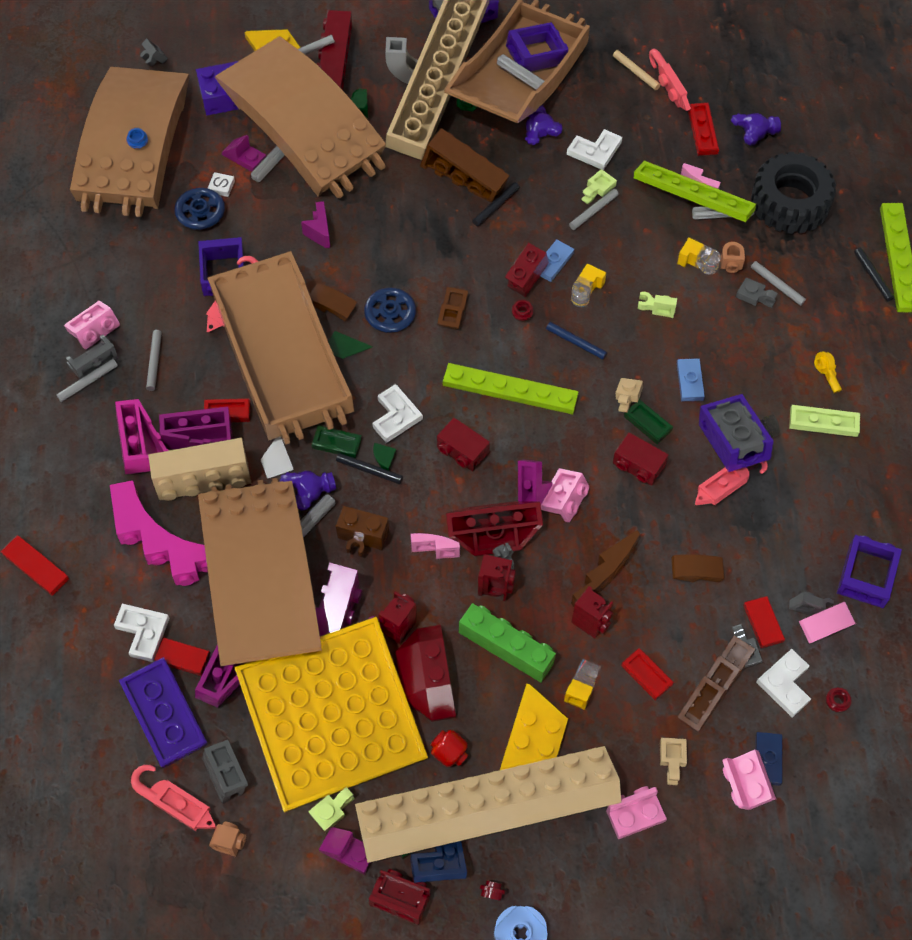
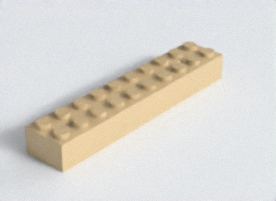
M490 0L443 1L387 132L385 147L420 160L423 159L427 145L435 135L451 96L444 93V89L462 63L465 62Z
M605 746L369 800L357 803L355 806L367 863L622 802L620 779Z

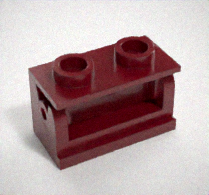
M528 242L505 276L508 280L507 286L526 297L549 263L547 253Z
M453 418L437 435L438 450L445 456H451L462 468H468L472 472L474 471V465L477 466L490 453V442L456 418Z
M628 433L614 453L613 464L621 471L631 473L639 481L653 485L654 479L658 477L666 466L669 454Z
M484 554L478 576L479 596L484 594L500 597L503 594V601H506L507 593L512 594L516 570L512 569V560Z
M588 586L574 605L571 623L593 638H596L600 632L604 634L611 624L609 620L613 615L611 611L613 601L607 606L604 598L592 591L593 588Z
M395 591L394 599L390 601L384 611L381 610L379 612V625L383 635L401 645L416 624V603H414V600L409 595L404 593L401 595Z
M388 869L387 872L380 870V877H378L369 897V905L419 925L430 897V889L426 888L427 884L424 882L414 883L413 879L412 882L403 879L401 873Z

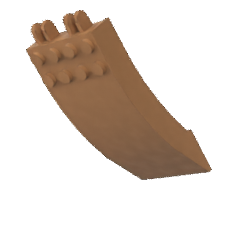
M517 0L492 37L470 60L462 63L444 89V93L519 123L535 112L563 81L588 43L590 26L586 24L584 27L585 19L583 18L574 23V15L571 13L566 19L549 13L550 5L548 4L539 9L540 1L534 0L531 5L524 3L523 0ZM552 22L556 30L559 31L563 42L567 44L568 53L558 66L531 71L545 81L535 90L497 65V58L504 54L514 60L506 47L510 30ZM546 41L526 45L531 55L551 51Z
M277 37L215 76V79L239 110H243L270 137L317 196L330 189L337 198H341L343 192L337 185L338 182L342 184L346 191L350 192L353 190V185L347 176L360 167L363 168L368 176H374L375 170L369 161H372L379 170L385 168L380 155L386 143L366 117L317 64L282 37Z
M121 67L109 68L97 89L84 125L70 187L75 200L81 201V211H88L90 201H94L93 208L95 213L101 212L103 202L123 204L122 213L124 216H129L131 205H136V217H142L144 206L158 209L173 136L180 114L184 109L189 74ZM140 128L147 134L148 142L144 147L132 148L128 145L126 138L131 129Z
M290 251L208 277V282L229 341L268 441L282 437L284 444H289V433L295 432L298 440L304 439L301 429L325 422L328 430L333 429L332 419L337 417L341 425L347 424L345 414L354 412L352 395L327 341L292 252Z
M272 478L271 484H264L263 480H258V485L232 489L231 484H229L222 491H218L216 486L211 487V491L198 494L220 665L226 666L322 651L307 556L292 481L278 482L277 478Z

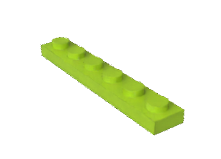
M643 161L634 171V179L744 222L749 219L756 208V204L647 161Z
M882 203L880 212L897 312H912V253L903 203Z
M448 363L443 379V386L568 414L574 413L578 397V391L451 363Z

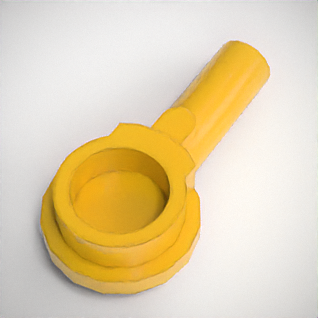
M823 351L817 353L814 360L816 369L825 374L834 394L842 391L836 378V365L833 355Z

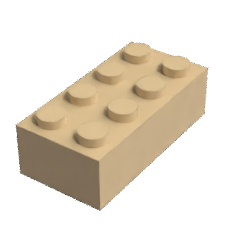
M242 438L148 454L151 478L159 500L169 501L181 496H196L199 493L211 491V487L216 486L218 491H221L229 484L235 488L251 484Z

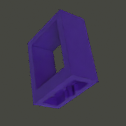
M552 22L510 30L508 32L506 42L508 51L515 62L530 72L558 66L568 53L567 44L563 42L559 31L556 30ZM546 41L551 51L531 55L526 45Z
M241 237L198 241L200 281L204 296H213L208 282L207 260L238 258L239 260L244 256ZM242 262L239 268L245 266V262Z
M855 535L849 545L837 594L884 608L890 599L902 549L896 548L889 543L874 541L867 536ZM857 551L890 561L884 588L850 578Z

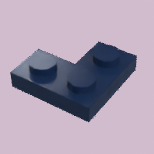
M461 841L434 847L435 852L411 854L410 862L414 883L466 879L467 869Z

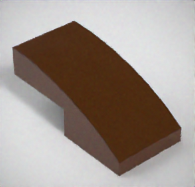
M317 283L310 294L313 306L324 313L328 310L343 321H346L357 304L355 300L347 295Z
M447 287L437 325L459 329L469 294L467 290Z
M694 554L673 555L671 557L673 579L695 582L698 579L713 582L724 580L722 557Z

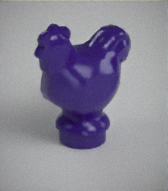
M543 105L528 116L525 137L528 144L535 145L539 143V137L547 135L559 136L562 133V125L559 122H555L546 113Z
M737 113L731 119L735 126L738 125L744 129L746 133L744 142L751 146L763 139L767 133L775 135L781 131L779 117L770 116L769 119H766L759 113L748 115Z
M311 471L299 473L286 472V474L281 475L279 481H292L293 488L297 491V508L302 511L307 510L311 503L320 497L323 491L330 493L336 490L332 472H324L321 477Z

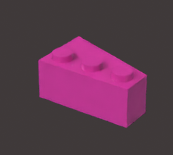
M139 399L115 402L116 418L125 474L149 472L148 454L169 450L163 444L161 436L153 427L152 421Z

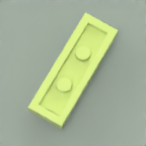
M792 405L790 408L789 429L858 437L860 433V413Z

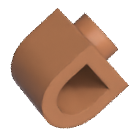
M737 242L726 243L720 257L721 269H726L729 273L742 270L745 261L743 246Z
M223 822V825L218 824L216 826L209 846L216 851L236 857L238 849L241 850L245 844L246 834L241 833L237 825Z

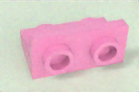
M98 301L64 326L71 335L78 339L84 349H88L100 340L99 336H106L119 327L120 323L112 309Z
M559 468L552 480L553 484L541 504V510L561 514L565 522H570L577 513L583 498L588 494L589 485L582 473Z
M758 750L750 751L734 759L725 758L722 760L724 776L730 782L733 790L731 792L732 799L739 808L751 810L776 799Z
M648 786L641 787L634 791V795L626 798L624 795H621L622 803L607 807L606 812L618 839L666 822V816L656 796L658 793L656 787L650 789Z

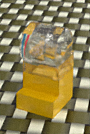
M688 238L679 252L677 264L685 267L688 263L700 268L703 273L710 275L718 271L721 255L718 251Z
M587 264L572 287V304L576 307H584L589 304L590 295L595 287L601 289L605 284L606 272Z
M582 659L566 691L564 702L585 710L595 687L601 666Z

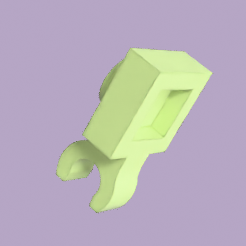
M601 169L588 180V187L583 191L585 196L582 198V201L590 204L597 194L603 197L616 186L617 180Z
M640 292L639 299L646 302L639 301L638 309L652 310L654 315L674 317L677 298L665 295H656L653 298L648 292Z
M346 787L334 800L327 795L308 812L326 833L345 817L342 809L355 798Z

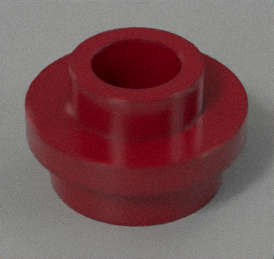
M518 300L512 307V315L520 321L528 320L533 315V306L527 300Z
M833 688L826 695V703L831 710L844 712L851 705V696L843 688ZM834 698H840L842 704L836 703Z
M487 880L486 885L480 884L479 889H482L480 896L500 901L502 894L505 895L506 890L501 889L502 884Z

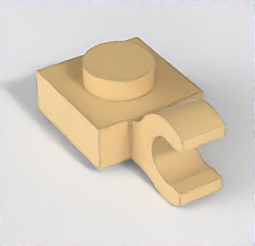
M626 378L620 379L616 390V399L620 403L619 411L628 412L630 403L638 402L643 389V381Z
M661 738L660 765L668 766L667 785H678L680 780L679 766L686 767L687 764L686 739Z

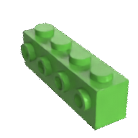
M472 603L459 621V633L540 683H542L554 664L556 653L553 652L549 645L536 642L529 633L523 630H516L507 620L503 618L498 619L491 615V612L484 606L478 607Z

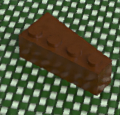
M442 128L427 145L420 167L424 169L432 168L435 170V174L440 177L445 175L451 178L452 183L457 186H467L469 192L491 203L504 188L509 178V175L503 169L489 162L486 157L479 155L470 146L462 143Z

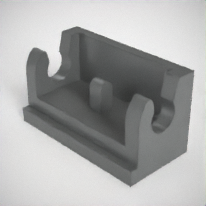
M105 335L99 336L101 343L74 360L70 356L66 357L67 365L79 380L111 359L116 360L118 358L114 345Z
M225 740L204 748L202 760L221 803L228 802L230 796L235 793L241 796L248 783L229 741Z

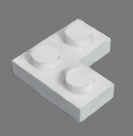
M605 129L595 143L576 136L567 149V155L604 170L622 143V137Z
M396 384L378 395V401L389 413L373 422V428L386 443L423 419L421 412Z
M122 604L114 627L117 630L136 634L129 651L130 657L154 662L170 618L168 614Z
M793 649L788 651L756 682L792 718L811 700L794 683L808 670L809 665Z

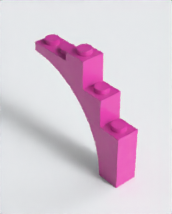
M133 481L110 485L116 534L121 545H132L142 541L144 556L148 565H161L166 561H170L175 585H191L193 582L199 581L198 572H208L205 546L185 541L170 534L155 523L144 510Z

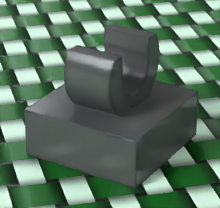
M146 38L142 43L146 50L140 56L147 60L145 63L152 67L157 60L163 64L168 59L160 47Z

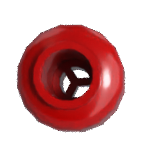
M442 730L430 744L433 747L431 754L445 767H452L454 764L460 766L468 756L465 752L468 743L454 730H447L446 732Z

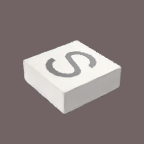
M214 172L208 189L214 190L221 196L229 197L235 182L234 176Z

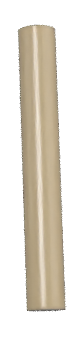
M619 50L613 53L614 58L654 90L659 89V82Z

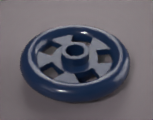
M208 188L188 190L178 198L175 204L177 220L185 227L196 230L214 226L221 220L225 211L222 197L214 190ZM202 196L209 197V201L207 202ZM189 199H192L193 201L190 206L185 204ZM216 206V212H210V207ZM190 211L192 216L187 218L184 213ZM207 217V220L198 221V218Z
M384 288L376 291L368 298L364 314L366 320L373 328L387 333L398 332L412 323L416 315V305L413 298L407 292L397 288ZM393 296L396 297V300H387V297ZM376 302L382 303L379 309L373 308ZM406 303L407 310H401L400 304ZM379 315L386 319L383 323L376 319ZM398 316H400L403 319L398 323H394L393 319H396Z

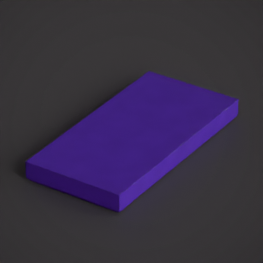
M164 657L119 680L162 769L208 745Z

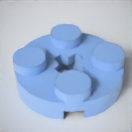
M509 907L500 914L496 921L495 940H523L522 938H515L516 932L514 929L516 927L519 929L525 927L527 929L525 934L527 938L525 940H547L546 922L543 916L532 907Z

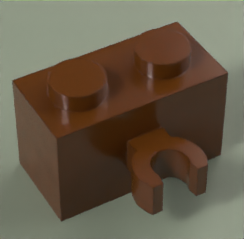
M343 506L336 524L337 538L348 541L346 545L347 553H350L353 547H359L358 555L360 557L365 552L364 546L383 550L389 532V520L384 516Z

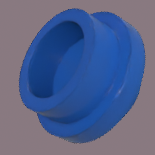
M133 128L128 132L126 140L130 147L142 148L147 144L148 136L142 129Z

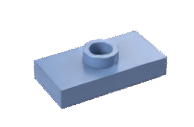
M557 239L546 252L549 263L540 275L552 282L574 254L572 247Z
M677 359L681 401H703L705 396L700 359Z

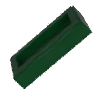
M640 399L629 408L628 412L624 413V417L656 444L660 443L673 430L672 425Z
M318 426L312 442V449L334 454L341 453L356 458L362 441V435L336 429L328 430L327 427Z

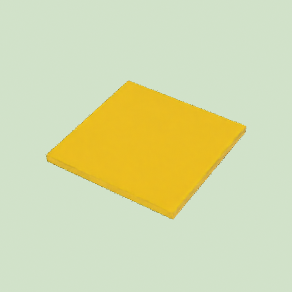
M377 617L320 636L322 651L251 661L234 667L284 812L324 798L327 795L340 792L346 787L356 786L428 759Z

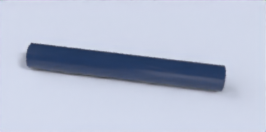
M549 322L546 330L602 360L607 355L606 351L552 322Z

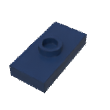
M757 732L755 735V750H758L771 785L781 786L782 734Z

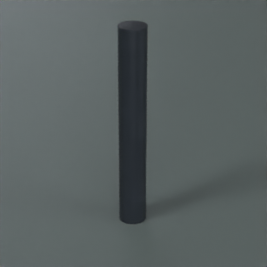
M516 182L512 183L472 220L473 224L479 226L520 188Z
M861 247L857 248L854 253L886 301H891L894 295Z
M338 453L336 461L397 484H400L403 478L402 475Z

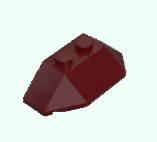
M513 501L473 506L446 513L448 536L452 540L459 542L460 546L474 556L493 554V550L502 544L505 546V543H509L513 551L521 550L543 525L540 501Z
M441 625L417 628L396 650L399 678L408 704L426 716L431 722L456 718Z

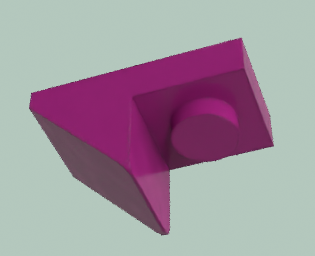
M248 135L234 139L222 151L223 156L251 172L266 158V154L250 146Z
M324 201L315 202L316 211H312L313 220L301 222L303 235L324 248H330Z
M519 460L518 501H540V504H542L553 482L542 481L541 461Z
M334 827L330 828L319 851L365 875L371 862L367 863L363 842L354 838L351 831Z

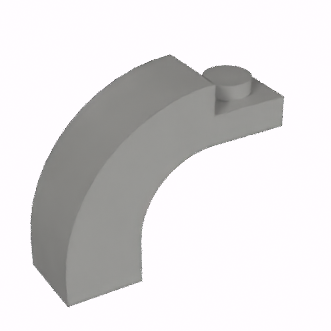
M386 37L385 55L387 67L397 79L408 84L418 60L408 53L407 38Z

